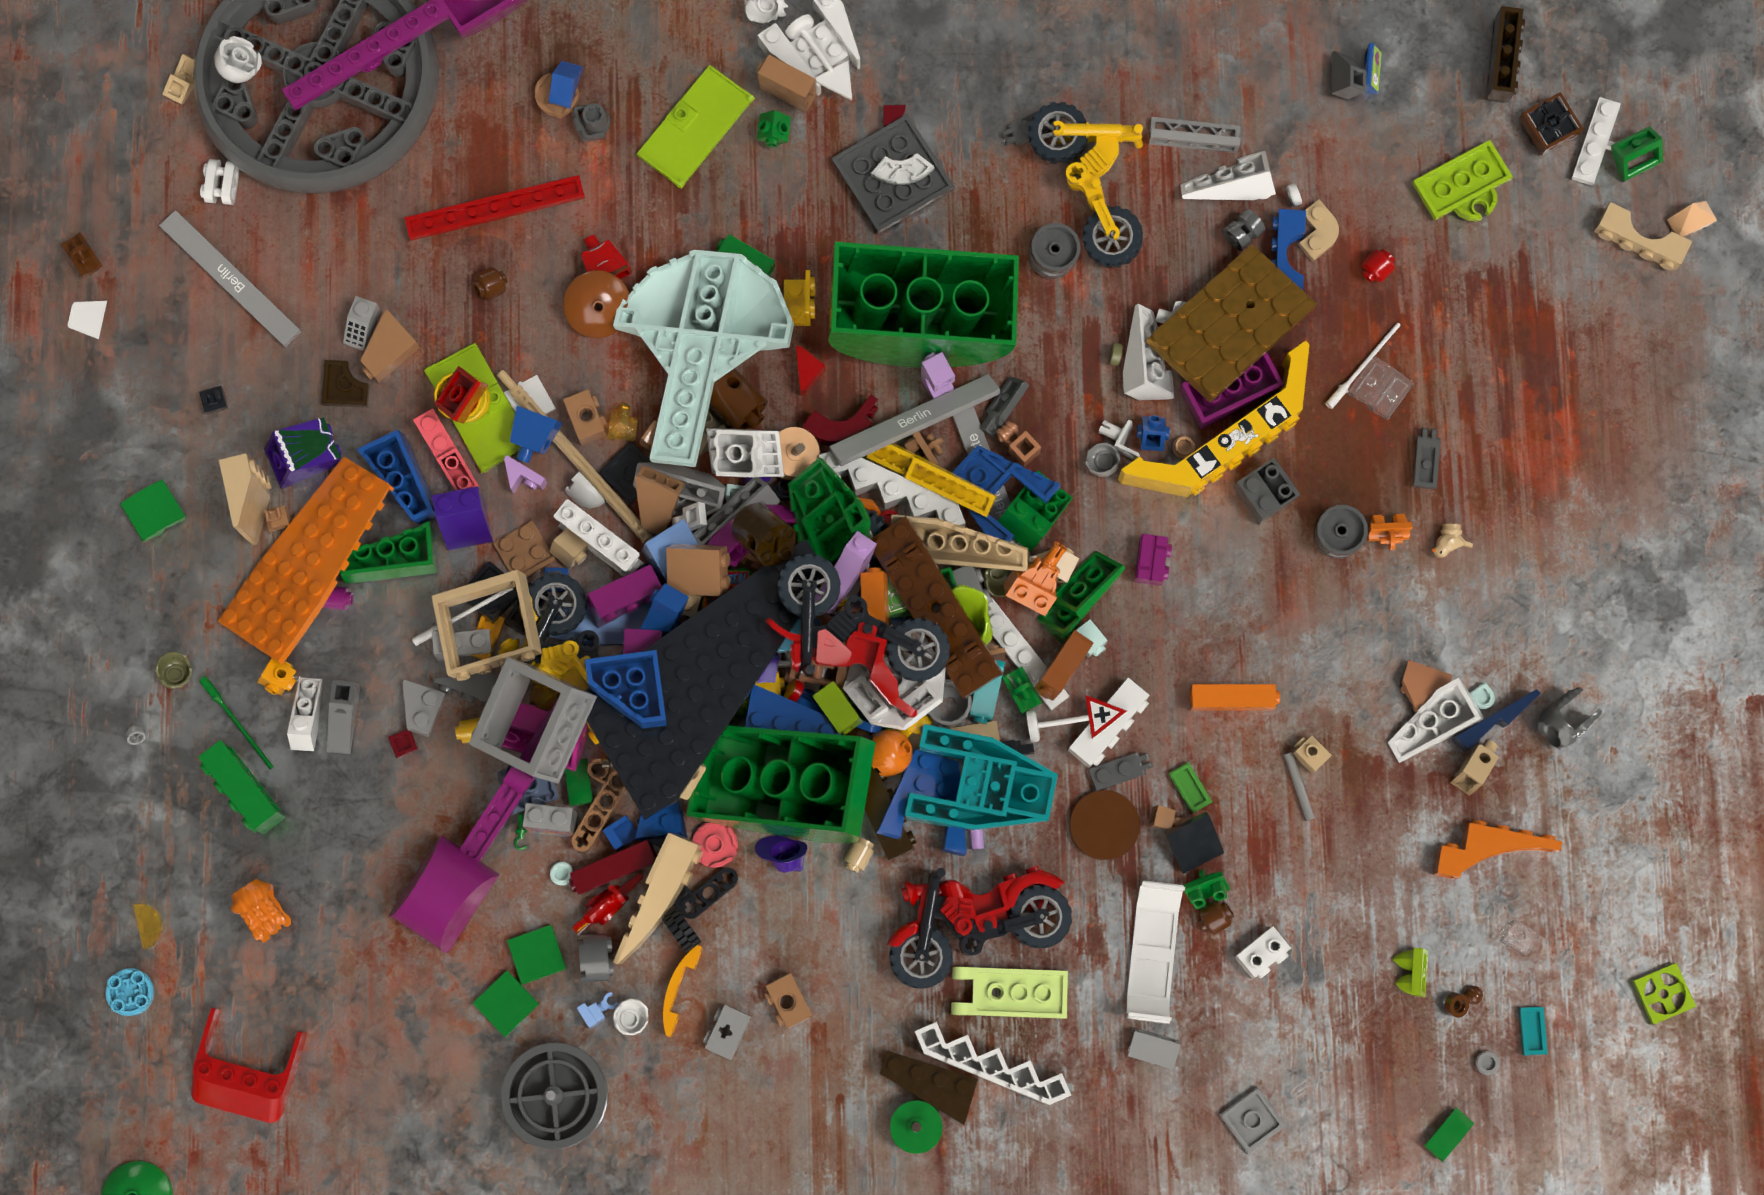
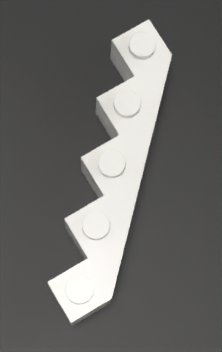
M830 451L819 455L835 473L838 472L841 478L848 475L856 495L877 489L884 509L906 502L911 516L927 518L936 516L938 519L965 527V520L959 504L863 458H859L841 467Z
M937 1022L914 1032L924 1055L1041 1103L1050 1105L1071 1096L1062 1073L1040 1082L1031 1060L1008 1069L1000 1048L977 1057L968 1035L946 1044Z

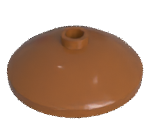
M601 270L582 273L572 280L565 291L563 298L565 317L571 327L584 336L604 338L613 335L619 331L613 326L616 311L623 299L627 302L628 289L612 273ZM601 303L602 309L595 310L594 305Z

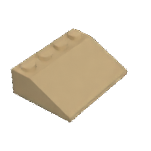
M247 453L220 459L219 464L233 527L253 546L258 545L265 519L264 511L267 510L270 500L269 489L272 488L270 476L266 475L265 470H261L260 465H257L255 459H251Z

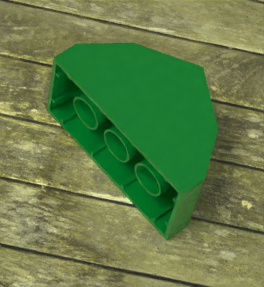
M727 726L703 762L706 770L689 798L686 816L714 824L819 843H857L861 834L876 742L861 736Z

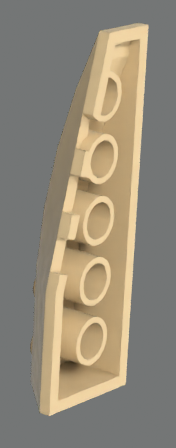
M892 515L891 525H893L905 516ZM906 516L937 564L1015 571L1028 570V548L938 518Z
M667 834L645 882L649 884V887L640 895L637 902L639 903L640 910L636 911L630 919L629 928H631V932L625 933L613 961L614 963L623 964L641 947L662 922V918L670 911L684 885L687 886L693 876V873H691L694 864L699 863L703 854L700 851L702 845L679 834Z

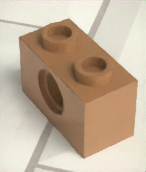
M585 390L563 399L581 446L607 436L604 429L608 428L604 415L599 416L596 410L600 407L596 395L591 396L589 390ZM589 412L593 414L589 421L581 419L584 413Z
M791 973L766 985L768 991L764 994L770 1006L775 1004L778 1010L775 1016L781 1027L785 1025L789 1029L812 1017ZM784 996H791L794 999V1004L789 1009L781 1007L780 1001Z

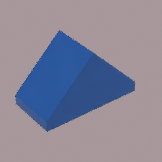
M564 61L560 62L552 74L549 103L571 108L583 66Z

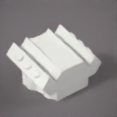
M706 428L711 470L716 476L784 477L779 431Z

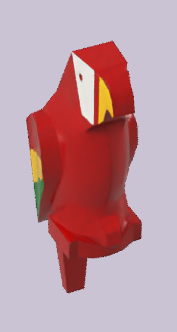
M638 874L622 887L611 884L607 890L595 896L586 904L587 910L584 917L571 928L579 936L592 925H604L629 900L627 895L641 881L643 876Z

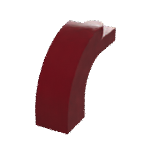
M870 394L856 415L846 421H832L814 410L801 428L810 432L817 440V443L826 446L834 445L872 427V422L868 418L873 419L879 410L877 407L878 399Z

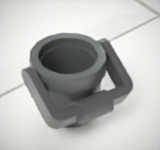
M592 103L577 106L571 112L574 126L583 142L600 140L606 137L605 133L610 129L611 121L609 114L602 106ZM579 112H583L582 119L579 116Z

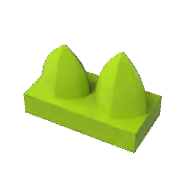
M1414 948V950H1407L1394 956L1392 960L1398 966L1412 971L1411 974H1406L1395 982L1398 988L1412 996L1426 998L1428 950Z

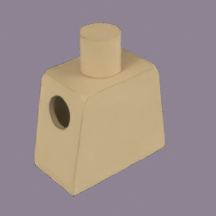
M1486 739L1483 745L1479 744L1475 747L1450 783L1469 796L1483 785L1499 757L1494 752L1498 745L1492 740Z

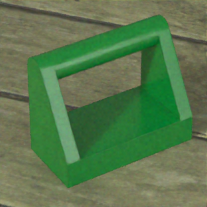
M1650 126L1611 145V152L1620 179L1625 182L1663 163V139ZM1652 150L1653 158L1628 170V162Z

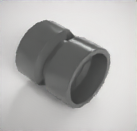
M1250 209L1244 210L1237 216V222H1230L1222 230L1227 241L1238 251H1243L1251 244V238L1257 239L1266 230L1261 219Z

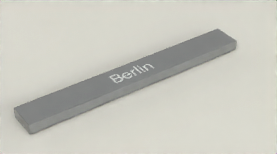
M176 210L159 225L285 348L301 333V330Z
M987 374L831 445L830 452L842 467L1000 394V388L990 375Z

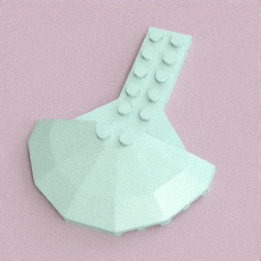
M692 250L689 252V255L679 259L673 258L669 260L670 263L658 268L656 266L648 270V275L639 284H635L633 291L628 295L627 302L623 299L616 311L614 328L640 336L668 373L649 458L651 462L696 467L714 382L760 350H774L790 346L794 323L777 281L770 278L762 269L752 264L742 254Z

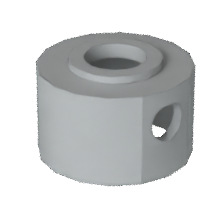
M945 679L943 698L954 699L957 709L953 714L945 715L940 711L938 705L927 715L932 719L931 721L934 725L948 729L958 727L966 721L971 711L972 699L971 696L963 699L952 680Z

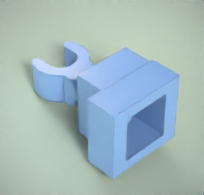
M612 992L607 993L599 1004L595 1002L587 1007L584 1003L577 1007L589 1029H592L606 1019L602 1012L607 1009H615L619 1004L618 1002L614 1005L607 1003V999L613 995Z

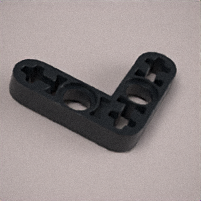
M724 868L693 893L684 885L683 894L677 897L674 904L686 918L696 919L738 884V875L735 870ZM724 873L728 875L732 873L734 875L732 877L733 883L729 884L726 882L721 887L725 890L721 893L718 886L713 882L717 879L718 883L724 880L722 876ZM707 887H713L716 890V897L712 900H706L703 897V891ZM699 894L700 899L707 905L702 908V905L699 904L695 908L697 911L695 914L691 912L687 914L685 912L688 909L686 904L689 902L692 905L695 904L698 900L694 897Z

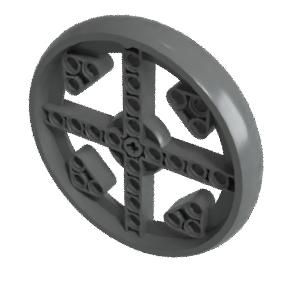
M222 0L206 23L197 45L193 66V90L197 110L210 139L217 149L238 169L257 181L281 190L308 194L331 193L362 185L380 176L399 162L415 145L431 117L438 91V56L430 30L410 41L409 46L400 47L383 58L391 75L399 77L406 73V84L402 99L350 77L339 86L332 88L297 109L296 111L299 110L301 112L296 117L291 116L295 110L287 101L264 146L257 143L243 129L252 128L258 123V115L246 83H234L224 79L218 73L214 60L217 48L224 39L228 40L233 36L241 37L251 42L254 47L261 46L258 51H255L256 54L259 52L261 55V65L282 73L284 86L287 87L344 52L368 5L372 6L388 21L378 23L374 29L375 34L417 9L412 0H340L319 41L303 44L293 51L243 28L264 8L273 23L282 24L315 12L318 8V0H310L307 3H302L303 0ZM275 8H281L278 13H272ZM351 15L348 20H341L343 16ZM341 34L338 39H332L333 35ZM325 53H331L327 59H322ZM275 55H281L278 60H272ZM396 60L401 61L399 65L391 66L392 62ZM294 64H301L299 68L292 69V66ZM241 84L239 89L232 90L234 85ZM355 90H361V92L359 93V95H357V96H352V95H351L353 91H355ZM340 99L390 121L382 132L369 143L360 128L351 127L322 137L315 142L314 151L319 158L318 161L288 158L314 108L330 106ZM374 99H381L377 105L371 104ZM230 103L229 108L224 110L222 109V106L224 104ZM394 108H401L398 113H391ZM251 112L249 117L241 118L244 113ZM291 130L289 135L281 136L283 131ZM355 137L361 138L358 143H351ZM324 148H331L329 153L321 154ZM275 149H280V153L278 155H271V153ZM344 157H351L349 162L341 163Z

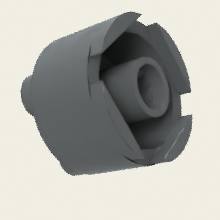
M606 933L577 936V942L582 941V944L578 945L580 974H585V977L581 978V983L609 981L610 976H614L613 960L608 961V953L612 952L611 937H606Z

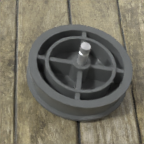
M564 1043L541 1044L521 1054L507 1071L501 1090L502 1110L510 1128L525 1142L544 1149L568 1148L587 1139L600 1125L608 1104L607 1082L598 1063L585 1051Z

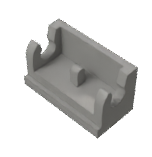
M1134 1027L1128 1048V1056L1174 1069L1181 1045L1180 1040Z

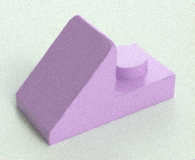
M508 455L504 458L509 485L513 494L523 479L525 480L524 484L531 489L536 490V488H539L542 491L548 484L544 477Z

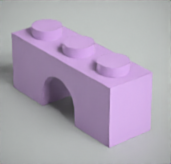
M942 352L939 354L932 353L926 356L922 362L921 382L931 400L954 390L952 383L955 382V375Z

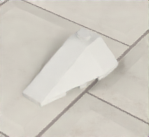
M1266 151L1243 156L1237 159V164L1227 168L1223 165L1213 175L1203 174L1180 185L1183 199L1257 200L1267 199L1271 195L1276 194Z
M1140 304L1135 305L1124 363V394L1137 400L1173 399L1174 386L1171 370H1166L1163 358L1146 343L1148 337L1158 329L1154 312Z
M1457 678L1437 689L1433 696L1421 706L1418 712L1394 735L1388 744L1398 762L1401 763L1470 728L1485 718L1460 678Z

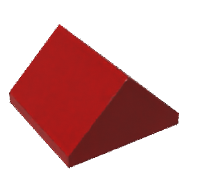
M458 366L434 405L452 420L464 424L485 392L488 384Z

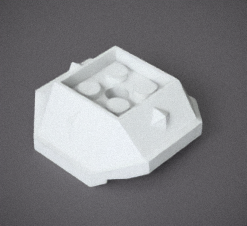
M919 633L910 634L914 640L919 642ZM923 640L922 645H927V643ZM930 647L925 649L926 653L932 655L933 657L935 656V653ZM901 650L904 661L908 659L910 653ZM924 655L921 656L923 667L932 661ZM888 657L883 658L898 682L901 681V684L898 685L899 698L917 710V716L910 718L893 705L890 706L868 681L869 671L867 667L862 664L851 665L843 689L871 725L906 730L943 702L946 667L937 676L929 680L916 682L899 676L891 668ZM913 657L908 665L918 667L917 658Z

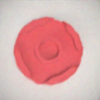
M710 822L705 823L697 829L692 841L702 845L700 851L703 854L699 862L706 867H724L732 862L737 854V836L729 826Z

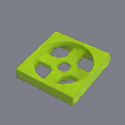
M1677 963L1632 981L1651 1025L1697 1007ZM1660 974H1670L1676 978L1678 983L1671 986L1665 985ZM1651 979L1655 986L1654 992L1645 996L1646 984ZM1662 989L1668 992V996L1665 999L1659 995ZM1682 992L1684 995L1683 1004L1680 1008L1676 1009L1672 1001L1673 995ZM1656 1002L1662 1003L1666 1014L1654 1011L1649 1005Z

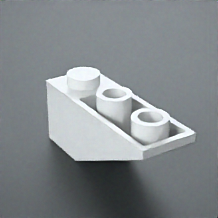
M299 678L287 732L291 750L314 751L319 727L323 679Z

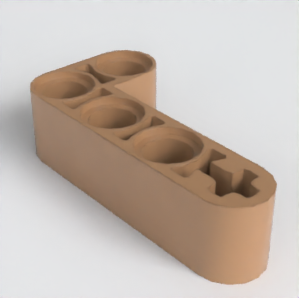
M600 758L594 759L589 763L588 773L592 779L603 786L572 837L573 847L582 854L591 852L595 847L603 830L608 825L627 792L624 785L622 787H615L613 785V780L618 776L614 768H605V772L600 776L593 774L594 767L602 765V759ZM606 796H611L613 804L607 808L602 807V799ZM594 816L601 818V824L596 828H592L589 825L590 819ZM587 828L590 832L595 833L593 837L589 834L586 838L588 845H582L580 848L578 840L580 838L584 839L587 835V832L583 830Z

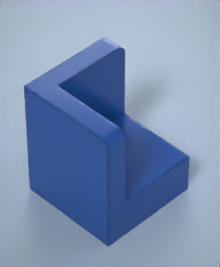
M627 815L605 828L603 832L618 852L636 840L637 830Z

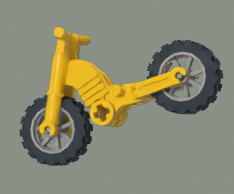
M1051 102L1050 105L1040 107V110L1035 112L1032 120H1030L1028 131L1030 145L1035 154L1039 155L1042 160H1048L1053 164L1057 162L1064 164L1068 160L1076 159L1077 155L1083 152L1086 144L1096 142L1093 149L1080 158V163L1075 162L1067 167V185L1071 190L1082 191L1085 194L1088 205L1094 213L1087 219L1083 229V243L1088 256L1098 265H1104L1107 268H1119L1124 264L1127 265L1133 258L1137 257L1142 247V226L1136 215H1133L1130 210L1122 209L1120 206H1106L1100 177L1109 171L1117 159L1119 143L1133 142L1134 146L1138 149L1143 146L1141 135L1143 126L1141 124H1089L1084 118L1083 113L1080 110L1078 111L1074 105H1067L1066 102ZM1056 118L1054 126L1048 123L1049 120ZM1060 118H1065L1068 122L1063 123L1060 121ZM1045 125L1053 132L1042 134V129ZM1053 137L1050 146L1047 145L1043 140L1046 138ZM1055 144L1063 145L1061 148H1054ZM1077 174V176L1081 178L1077 180V178L1073 177V175ZM1114 222H1120L1123 226L1118 229ZM1127 228L1130 238L1120 236V233ZM1098 229L1103 232L1105 237L1096 239ZM1106 241L1108 244L1105 250L1099 247L1098 243ZM1120 241L1128 242L1123 250L1119 245ZM1111 245H1114L1118 250L1115 253L1108 251Z

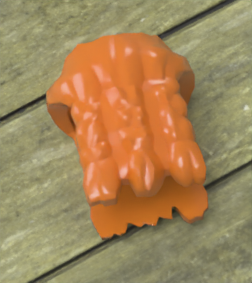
M255 879L232 894L230 910L232 913L241 915L252 932V936L257 941L260 939L264 943L270 939V935L278 933L279 929H282L281 925L285 927L291 925V918L283 911L280 903L274 897V889L271 883Z

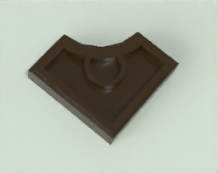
M325 360L321 404L323 406L368 408L370 385L360 382L352 376L348 361Z

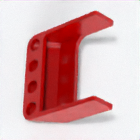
M211 1008L193 1065L192 1098L199 1104L267 1123L279 1121L286 1107L307 1033L297 1032L287 1067L282 1073L274 1075L209 1056L222 1012L221 1009Z

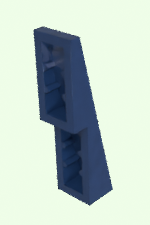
M1537 689L1451 740L1464 753L1467 752L1497 722L1503 728L1509 725L1541 693Z

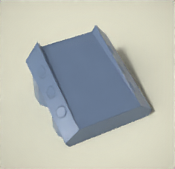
M511 765L497 772L500 786L511 769ZM535 777L512 815L525 811L526 803L543 805L559 799L554 782Z

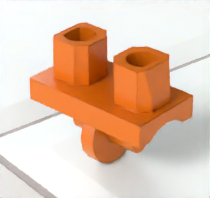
M1405 514L1394 515L1392 523H1385L1384 516L1373 515L1368 532V541H1379L1380 544H1388L1389 550H1395L1397 543H1403V540L1410 539V531L1413 528L1412 522L1407 521Z

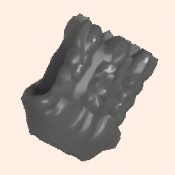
M1580 687L1568 690L1560 699H1556L1555 702H1552L1549 707L1544 709L1539 716V733L1543 734L1549 743L1559 750L1576 742L1581 735L1590 729V726L1593 725V722L1602 713V710L1598 709L1575 729L1564 720L1560 709L1583 691Z

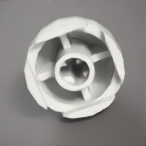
M233 36L228 40L224 39L219 44L214 56L215 67L218 73L230 82H247L259 71L262 64L261 55L259 52L256 54L253 50L254 45L251 42Z

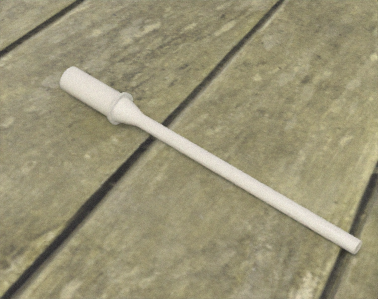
M1398 322L1348 381L1338 386L1339 388L1325 403L1328 408L1333 409L1345 393H1348L1350 384L1400 327Z
M514 588L498 592L495 595L471 607L470 609L453 617L451 619L452 623L467 616L468 614L483 607L484 605L492 602L500 596L508 593ZM432 625L431 628L413 637V643L418 646L432 638V631H438V626Z

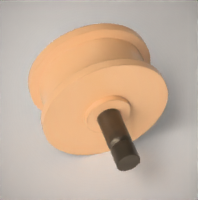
M789 427L779 432L784 477L780 478L793 480L819 458V445L815 437L803 428Z

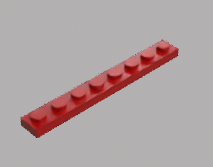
M576 175L404 218L409 239L413 241L585 199L580 176Z

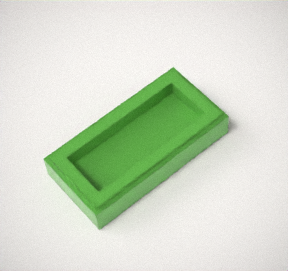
M1189 762L1168 774L1191 814L1212 803Z

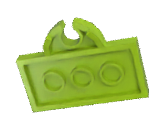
M1488 140L1413 180L1412 185L1434 221L1455 211L1460 218L1477 222L1481 221L1482 216L1474 210V205H1483L1485 214L1489 216L1497 203L1495 188L1510 181L1513 176L1491 140Z

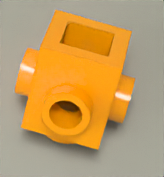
M271 658L257 683L263 685L267 692L282 696L285 690L290 692L295 684L296 679L293 676L296 670L292 669L293 666L286 661L282 665Z

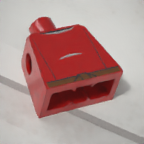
M591 235L584 239L588 250L584 251L581 256L587 272L593 270L606 271L617 276L620 280L632 274L629 264L610 240L600 243L596 235Z

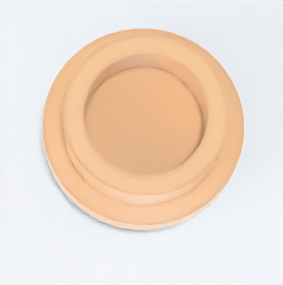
M1181 436L1174 441L1172 450L1176 457L1185 459L1195 451V444L1191 438Z

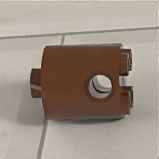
M734 368L714 382L709 406L732 429H755L765 418L762 412L767 406L768 401Z

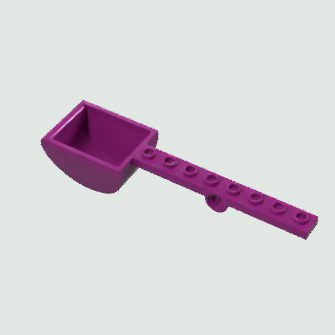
M430 0L283 88L282 92L296 111L360 71L365 73L373 71L382 63V58L447 19L450 20L459 35L465 38L497 23L528 0Z
M557 701L519 757L520 759L528 763L531 762ZM512 766L506 774L502 785L462 846H457L441 835L389 913V916L438 947L442 952L448 953L500 875L482 863L481 860L535 777Z

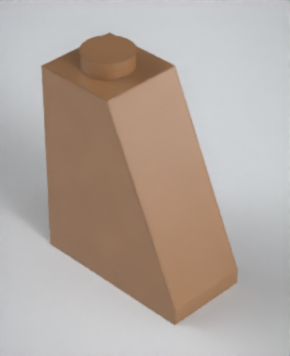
M388 310L383 313L360 360L364 366L362 371L370 380L375 378L378 383L420 348L414 338Z
M642 465L635 478L641 526L650 533L659 535L669 527L685 483Z

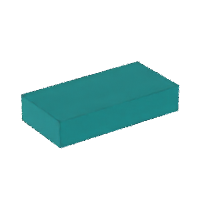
M1544 1007L1518 1008L1522 1056L1547 1055Z

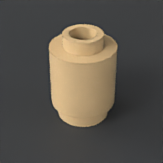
M861 837L857 843H852L843 859L847 863L845 867L856 873L859 870L864 871L874 852L872 850L874 844Z

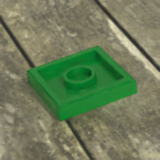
M552 925L507 940L521 985L567 970Z
M508 970L473 1002L477 1009L505 1038L540 1005Z

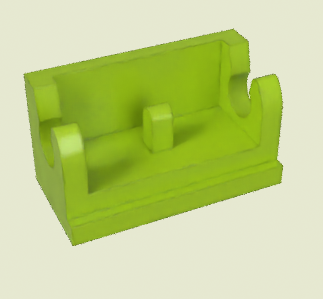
M834 681L813 695V698L839 734L843 733L845 735L863 723L861 717Z

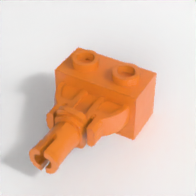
M1055 541L1045 557L1041 559L1036 557L1033 563L1028 564L1027 571L1012 570L1003 584L1005 595L1045 616L1057 599L1055 591L1057 585L1056 578L1060 573V569L1056 565L1067 551V548L1063 544L1058 546L1059 542Z

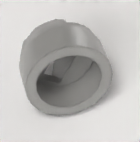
M133 724L130 728L126 729L125 736L129 744L137 745L145 740L146 735L141 726Z

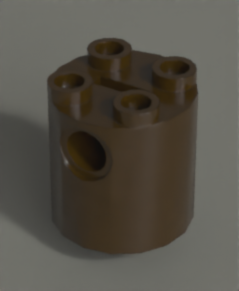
M762 503L747 505L739 511L731 527L732 536L738 544L765 566L776 565L791 559L793 556L792 550L796 542V531Z

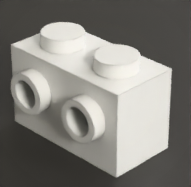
M1272 926L1234 957L1252 979L1257 976L1261 979L1271 971L1269 968L1271 964L1275 961L1277 964H1280L1289 956L1287 951L1291 947Z

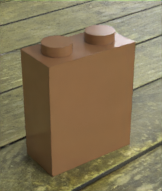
M768 55L766 60H761L757 68L759 88L807 113L817 96L816 79L771 55Z
M673 544L666 548L668 585L685 595L722 596L728 592L731 580L730 576H728L730 555L727 553V546Z

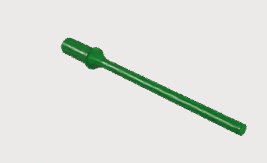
M207 676L202 677L199 682L211 696L212 701H215L224 709L265 764L272 770L274 766L226 706L221 696L222 693H219Z

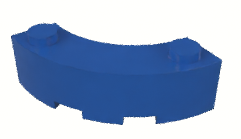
M665 583L660 590L656 589L650 598L652 602L651 607L640 629L662 631V637L674 629L678 618L684 612L689 597Z

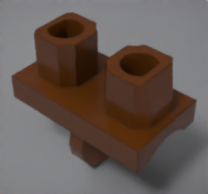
M81 232L77 233L72 239L61 243L83 278L92 275L102 267L101 262Z

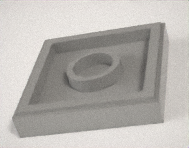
M1258 1087L1219 1114L1247 1154L1286 1127Z

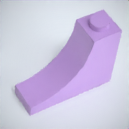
M858 531L847 543L834 567L838 572L841 582L840 594L833 607L823 614L827 619L861 578L860 573H865L877 544ZM826 582L819 589L824 593L826 592ZM816 593L815 602L819 601L823 596Z

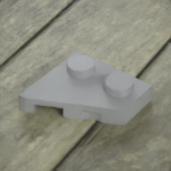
M403 680L407 730L430 737L446 698V693Z

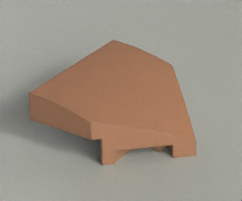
M1408 660L1405 665L1401 681L1403 686L1400 691L1406 694L1413 705L1412 709L1417 713L1437 689L1451 682L1452 674Z

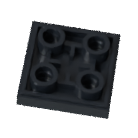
M1207 812L1165 832L1177 864L1183 874L1224 854V850Z

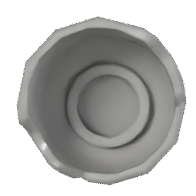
M1099 443L1087 451L1085 464L1092 474L1098 477H1108L1118 469L1120 454L1113 445Z

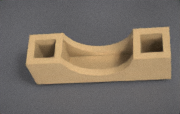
M1612 202L1605 208L1594 230L1600 238L1607 241L1612 240L1618 243L1622 249L1632 250L1645 260H1653L1666 270L1676 271L1680 267L1692 243L1691 240L1674 232L1661 239H1648L1641 236L1632 225L1631 212Z

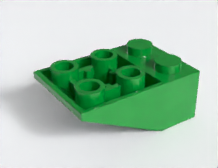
M1024 487L999 518L998 522L1014 535V539L1032 552L1072 501L1073 497L1059 488L1047 503H1044L1028 488Z

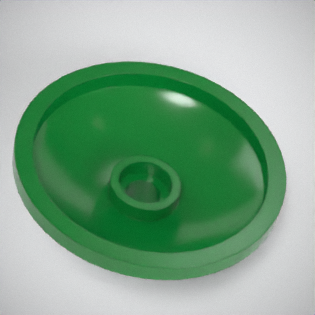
M133 1161L117 1167L108 1176L103 1185L101 1195H131L132 1193L135 1195H173V1188L170 1179L161 1168L150 1162Z

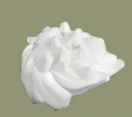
M784 0L743 1L746 16L751 21L765 24L772 20H777V17L786 16L784 8H788V5Z

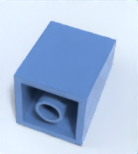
M684 519L647 541L641 550V553L649 565L651 564L662 585L667 584L666 548L673 544L698 545Z

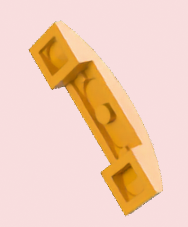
M699 945L695 946L679 963L666 991L663 1007V1024L665 1035L671 1038L680 1016L671 1012L686 967L696 970L703 947Z

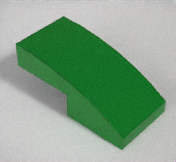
M584 758L580 760L576 771L565 768L570 807L591 804L594 801L590 782L591 778L588 773V759Z
M1456 1107L1450 1112L1441 1126L1434 1131L1424 1147L1443 1162L1471 1129L1474 1122Z

